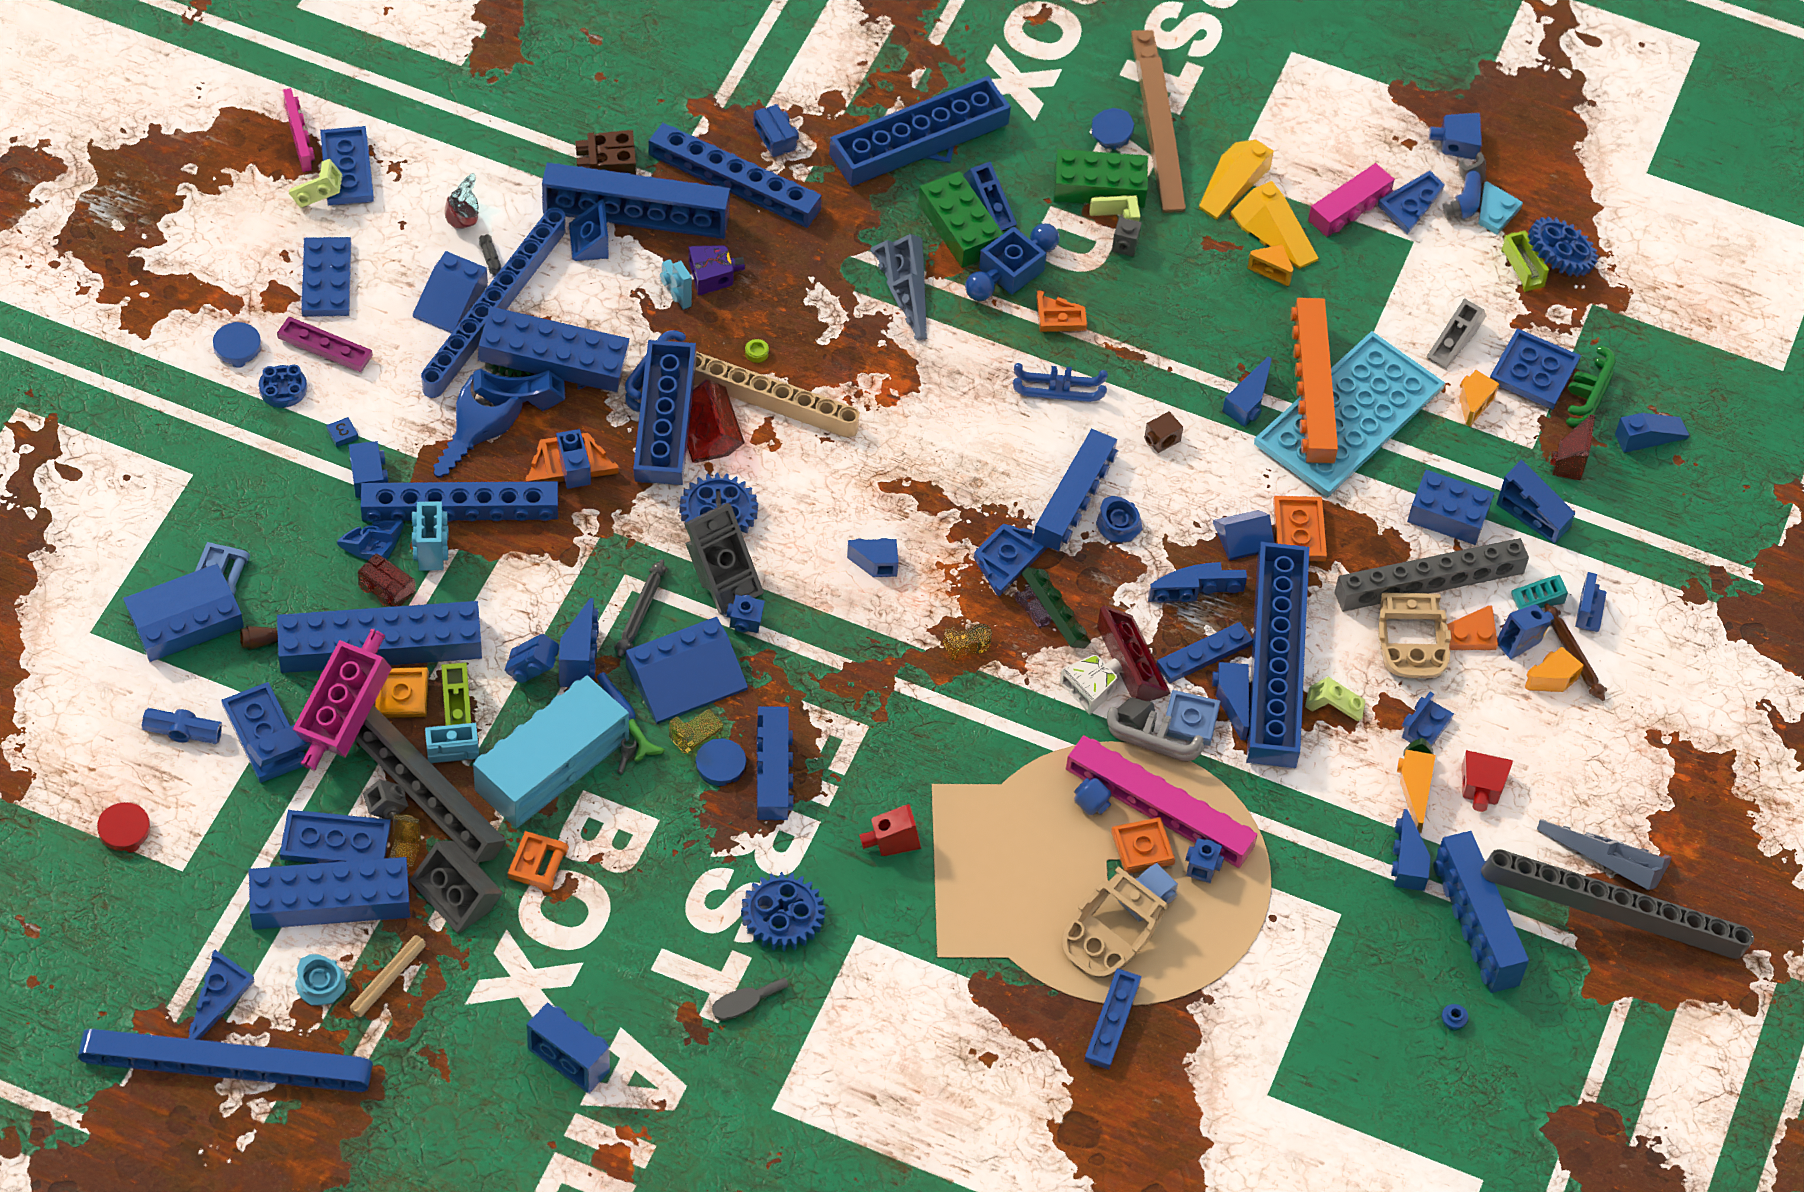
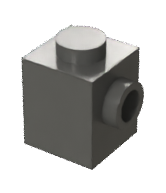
M1119 217L1114 233L1112 252L1134 257L1139 242L1142 222Z

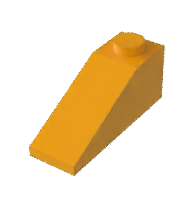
M1406 750L1404 758H1399L1397 773H1401L1400 784L1411 817L1418 832L1422 833L1436 755Z

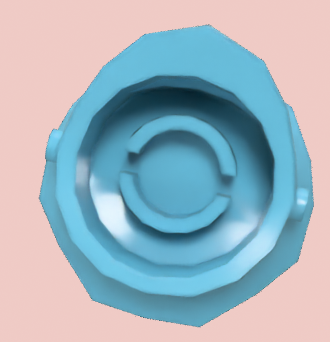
M309 954L300 959L296 968L298 976L295 986L303 1001L311 1006L333 1004L346 991L344 970L337 965L334 959L331 960L318 954Z

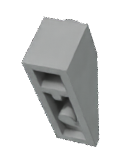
M1464 298L1431 348L1427 358L1447 369L1473 338L1487 317L1485 310Z

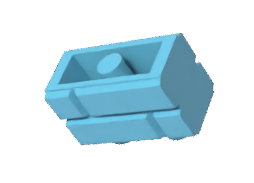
M476 723L425 728L427 756L430 763L477 759L479 757Z

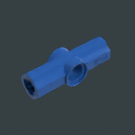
M147 708L144 711L142 730L168 735L170 739L179 743H186L191 739L217 744L220 741L223 727L220 721L196 717L193 712L185 709H178L173 713Z

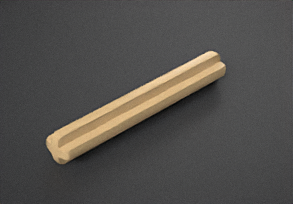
M418 935L413 936L350 1005V1011L357 1017H362L425 947V941Z

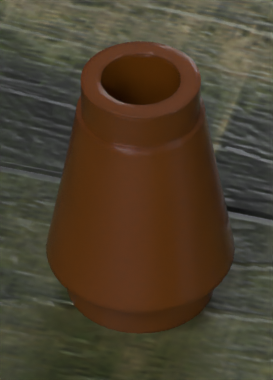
M248 625L246 628H241V647L252 650L277 643V628Z

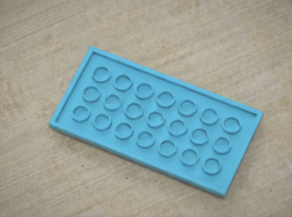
M1373 331L1331 368L1338 443L1335 463H1306V455L1301 452V441L1304 439V434H1300L1302 415L1298 414V402L1301 400V396L1254 439V445L1327 498L1439 394L1445 386L1444 381Z

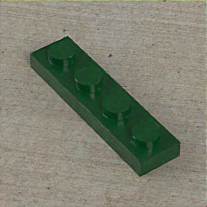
M1027 567L1022 573L1023 577L1070 647L1085 649L1091 643L1086 635L1087 632L1075 619L1073 610L1061 598V592L1050 582L1048 573L1043 569Z

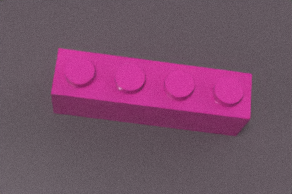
M1374 163L1313 204L1310 208L1308 221L1326 237L1334 232L1337 233L1344 225L1358 219L1366 210H1372L1381 198L1393 192L1395 179L1377 163Z

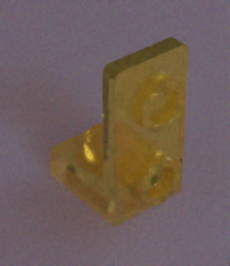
M709 709L688 723H683L677 716L669 721V738L686 754L722 730L723 723Z
M395 814L393 817L395 841L389 858L406 857L408 871H414L422 847L419 819L410 815Z

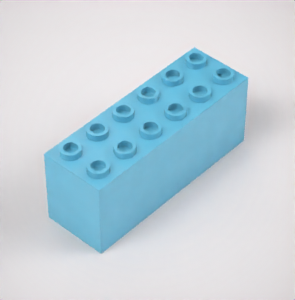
M586 675L583 679L575 681L565 693L557 695L543 710L536 711L532 718L524 725L520 724L506 739L499 740L488 753L480 755L473 764L475 791L517 829L621 746L622 739L626 738V741L629 740V712Z

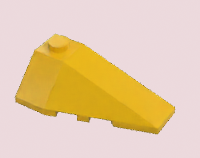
M1257 139L1234 143L1221 156L1200 202L1199 209L1215 220H1218L1271 169L1274 150Z
M1273 181L1253 188L1231 211L1230 215L1241 229L1247 234H1254L1263 245L1266 246L1268 244L1271 247L1283 245L1290 263L1296 268L1301 269L1318 261L1317 254L1285 196Z

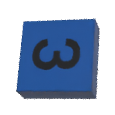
M349 417L326 425L327 431L336 447L359 439L358 433Z

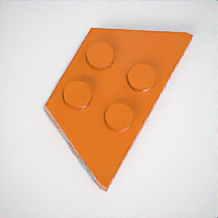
M582 433L591 467V477L618 474V464L611 462L606 456L605 450L595 443V440L589 433ZM556 437L540 440L537 454L531 463L529 475L526 476V482L565 481Z

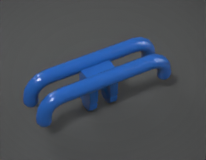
M671 330L664 332L657 340H677L683 342L686 339V335L682 332ZM646 355L625 383V402L629 408L636 412L640 411L641 404L636 400H640L642 397L639 390L643 386Z
M1016 363L1013 368L1014 374L1018 377L1013 380V389L1023 396L1095 402L1101 400L1107 393V387L1101 385L1108 377L1106 370H1101L1097 377L1071 376L1072 367H1066L1064 375H1057V366H1051L1050 374L1026 372L1023 370L1021 363ZM1022 380L1049 383V389L1025 387L1022 385ZM1070 385L1099 386L1096 392L1069 391Z

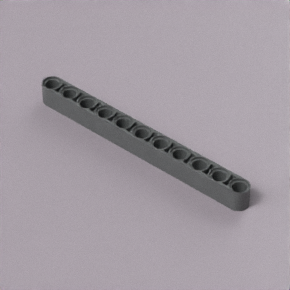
M1503 849L1493 850L1481 868L1483 877L1490 882L1730 958L1738 959L1742 957L1754 941L1752 931L1745 926Z

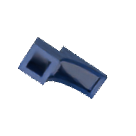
M481 368L473 372L474 392L491 402L494 406H499L516 396L522 400V403L529 401L532 405L545 411L565 400L564 380L550 370L528 377H503L489 373Z

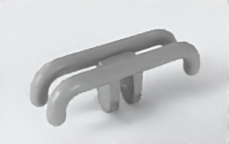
M1110 707L1108 710L1107 723L1109 731L1115 738L1181 761L1196 759L1204 749L1203 737L1200 735L1195 736L1189 745H1181L1165 739L1172 720L1170 716H1165L1155 736L1151 732L1157 719V712L1151 710L1143 731L1120 724L1118 722L1120 717L1116 707Z

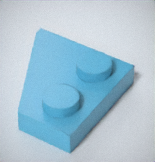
M1486 181L1483 187L1478 224L1498 235L1522 208L1523 202Z

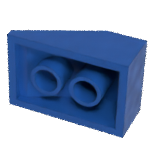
M445 251L434 266L412 317L452 333L488 286L487 267Z

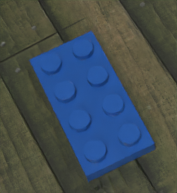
M366 126L321 129L323 161L330 159L342 173L340 193L327 198L328 206L374 202Z
M304 237L302 316H350L351 237Z
M269 682L221 699L222 707L259 783L303 767L301 764L305 757L303 751L260 767L246 749L248 742L290 727Z
M288 810L280 849V860L331 863L385 859L391 820Z

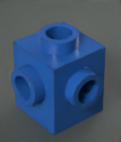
M735 595L734 604L729 603L726 618H730L729 628H734L739 632L759 633L765 601L755 599L750 595Z
M1197 838L1195 847L1189 846L1185 861L1189 862L1186 876L1211 883L1215 870L1220 871L1224 857L1220 856L1222 845L1216 844L1211 840Z

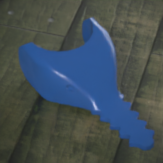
M472 374L460 390L456 402V433L452 435L453 441L447 442L449 448L443 450L444 456L438 457L439 463L433 465L435 469L434 475L438 478L449 475V469L456 467L455 462H461V456L468 455L467 450L474 449V445L507 432L521 412L522 400L514 396L499 406L490 407L479 404L475 400L477 393L474 392V378Z

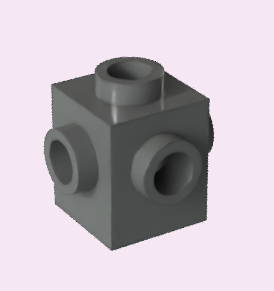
M379 779L362 793L370 815L392 820L408 807L405 792L398 784Z

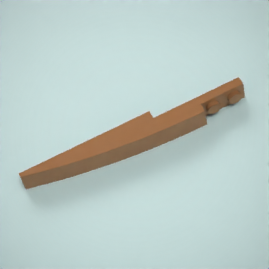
M1131 31V42L1143 99V115L1162 213L1185 212L1183 187L1162 60L1158 56L1154 31Z

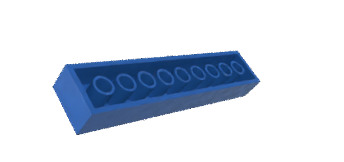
M1261 542L1256 572L1246 763L1289 768L1297 767L1301 747L1309 547L1269 542Z

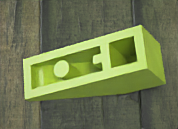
M467 663L441 664L446 726L471 723Z

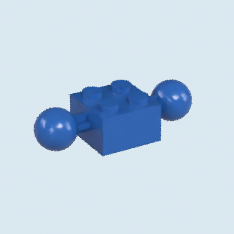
M1042 223L1034 227L1029 239L1013 226L981 250L979 268L982 271L974 272L967 278L965 282L967 295L975 301H985L992 296L996 282L1011 295L1044 271L1047 252L1053 251L1059 244L1060 236L1058 230L1051 224Z

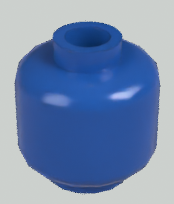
M1086 778L1074 791L1076 794L1074 797L1075 803L1088 815H1094L1096 812L1101 815L1111 805L1108 801L1112 795L1111 791L1097 778L1091 780Z

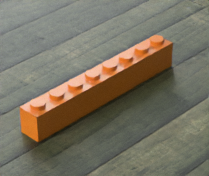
M1297 298L1295 307H1291L1290 318L1291 321H1295V326L1292 327V339L1296 340L1293 355L1294 358H1298V363L1295 364V377H1299L1296 391L1297 396H1301V400L1298 402V414L1302 415L1300 434H1304V439L1301 441V452L1306 455V463H1335L1338 443L1325 299Z

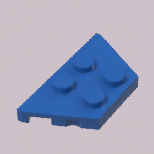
M1002 524L974 552V560L996 595L1000 596L1048 548L1032 540L1033 530Z

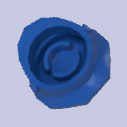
M1117 108L1106 109L1092 119V137L1106 149L1121 148L1124 145H1128L1133 134L1134 122L1127 111Z
M1110 496L1103 499L1096 521L1099 532L1110 542H1131L1142 531V521L1135 504L1118 496Z

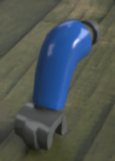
M1478 152L1475 157L1476 163L1470 166H1466L1463 160L1458 161L1459 173L1463 180H1465L1462 193L1456 195L1454 201H1450L1449 205L1447 203L1442 204L1447 220L1451 219L1452 215L1454 217L1460 216L1462 220L1467 219L1478 210L1481 184L1486 179L1487 170L1486 161L1481 152Z

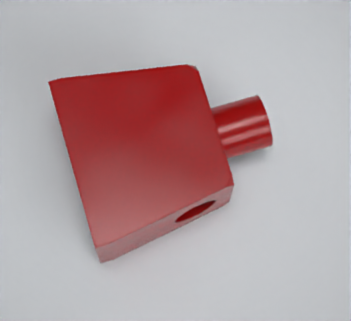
M1466 750L1461 766L1462 796L1473 800L1472 808L1474 810L1484 812L1488 808V803L1498 804L1513 760Z
M910 804L873 817L871 819L873 831L859 834L863 849L878 845L881 856L921 849Z

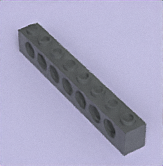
M1521 538L1339 575L1334 593L1342 612L1381 604L1382 593L1430 594L1524 574L1529 555Z

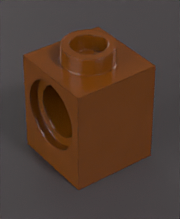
M1168 411L1146 423L1144 438L1150 447H1153L1157 453H1160L1181 441L1184 427Z

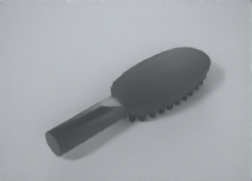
M784 977L759 989L748 987L730 992L714 1002L712 1005L713 1015L716 1019L722 1021L737 1018L756 1007L760 999L789 987L788 982Z

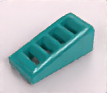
M1555 575L1516 588L1511 591L1518 610L1534 604L1540 608H1544L1546 603L1550 606L1564 604L1568 591L1561 575ZM1533 593H1536L1538 599H1535ZM1523 595L1527 596L1529 602H1525Z

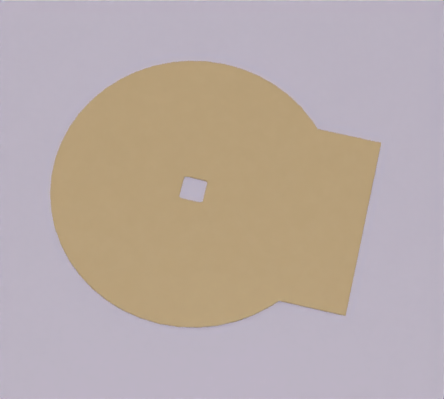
M1099 742L1107 749L1120 753L1123 758L1141 765L1151 774L1162 777L1167 783L1185 790L1188 795L1206 802L1211 808L1229 815L1234 821L1250 827L1258 834L1254 849L1240 868L1223 860L1220 871L1215 870L1211 883H1207L1186 876L1189 864L1188 861H1185L1189 846L1195 847V843L1164 826L1175 857V864L1161 868L1178 883L1177 896L1168 904L1148 943L1121 970L1142 976L1132 1005H1149L1177 999L1198 991L1222 977L1247 953L1257 938L1266 917L1271 894V868L1265 842L1246 806L1232 790L1206 769L1192 761H1181L1127 742ZM1076 745L1053 751L1033 760L1012 774L1002 784H932L937 958H1009L1030 976L1053 989L1083 1000L1104 1004L1114 974L1107 977H1098L1083 971L1066 956L1062 947V936L1069 921L1073 920L1078 912V906L1084 899H1088L1096 891L1095 888L1103 881L1108 882L1107 860H1120L1111 833L1112 827L1151 818L1113 796L1108 800L1111 805L1101 815L1098 812L1094 815L1086 814L1074 801L1076 796L1074 791L1084 780L1066 770L1068 755ZM1144 871L1132 873L1133 878H1138ZM1111 894L1108 895L1093 915V917L1131 946L1149 924L1144 919L1138 922L1118 902V899Z

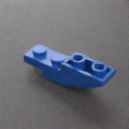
M1221 562L1181 568L1160 577L1150 584L1148 602L1197 601L1198 593L1203 592L1207 594L1214 592H1244L1247 573L1246 570H1222Z

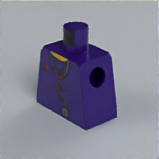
M726 246L689 247V265L698 295L731 286L733 284V272L745 270L743 256L730 258Z

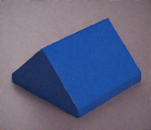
M600 200L569 223L572 259L575 261L609 259L605 205Z
M1255 510L1213 520V525L1229 561L1257 555L1261 542L1274 543L1270 514L1263 511Z

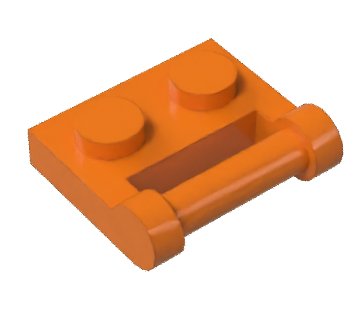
M525 831L508 871V879L536 886L544 892H551L555 884L553 881L562 857L568 852L569 846L565 842ZM551 850L554 853L545 875H537L546 851Z

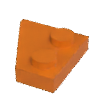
M1037 291L1036 299L1040 332L1086 331L1087 320L1084 306L1069 303L1067 300L1059 297L1054 300L1044 296L1043 291Z
M1486 606L1447 624L1448 630L1451 631L1449 650L1497 649L1498 642L1492 606Z

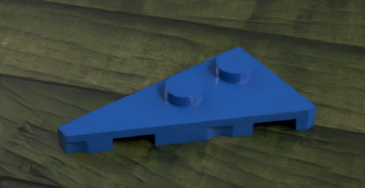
M214 950L211 955L212 961L209 971L206 972L205 984L200 992L196 1006V1015L191 1023L188 1039L200 1040L255 982L253 975L217 950Z

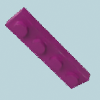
M288 316L277 332V338L358 372L363 371L373 356V352L369 348Z

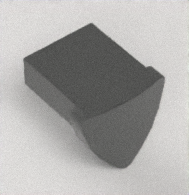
M1130 697L1117 708L1119 720L1132 723L1141 730L1144 729L1151 710L1155 711L1153 702Z

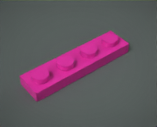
M292 88L282 89L284 106L302 171H311V161L315 160L313 148L307 146L310 143L308 131L302 128L305 127L303 113H298V110H301L298 96L294 97Z

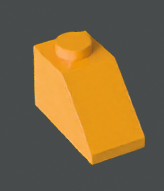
M1475 370L1470 377L1466 375L1460 384L1462 389L1459 400L1465 423L1469 427L1495 399L1499 383L1478 370Z

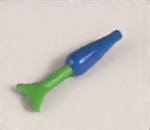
M600 673L597 679L603 690L629 712V731L638 744L635 762L641 761L646 755L664 753L665 749L652 744L645 738L635 722L636 714L633 707L609 680L606 673Z

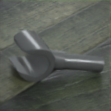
M626 738L622 739V756L617 770L618 774H623L627 760L635 755V740L634 744L629 747L625 746Z

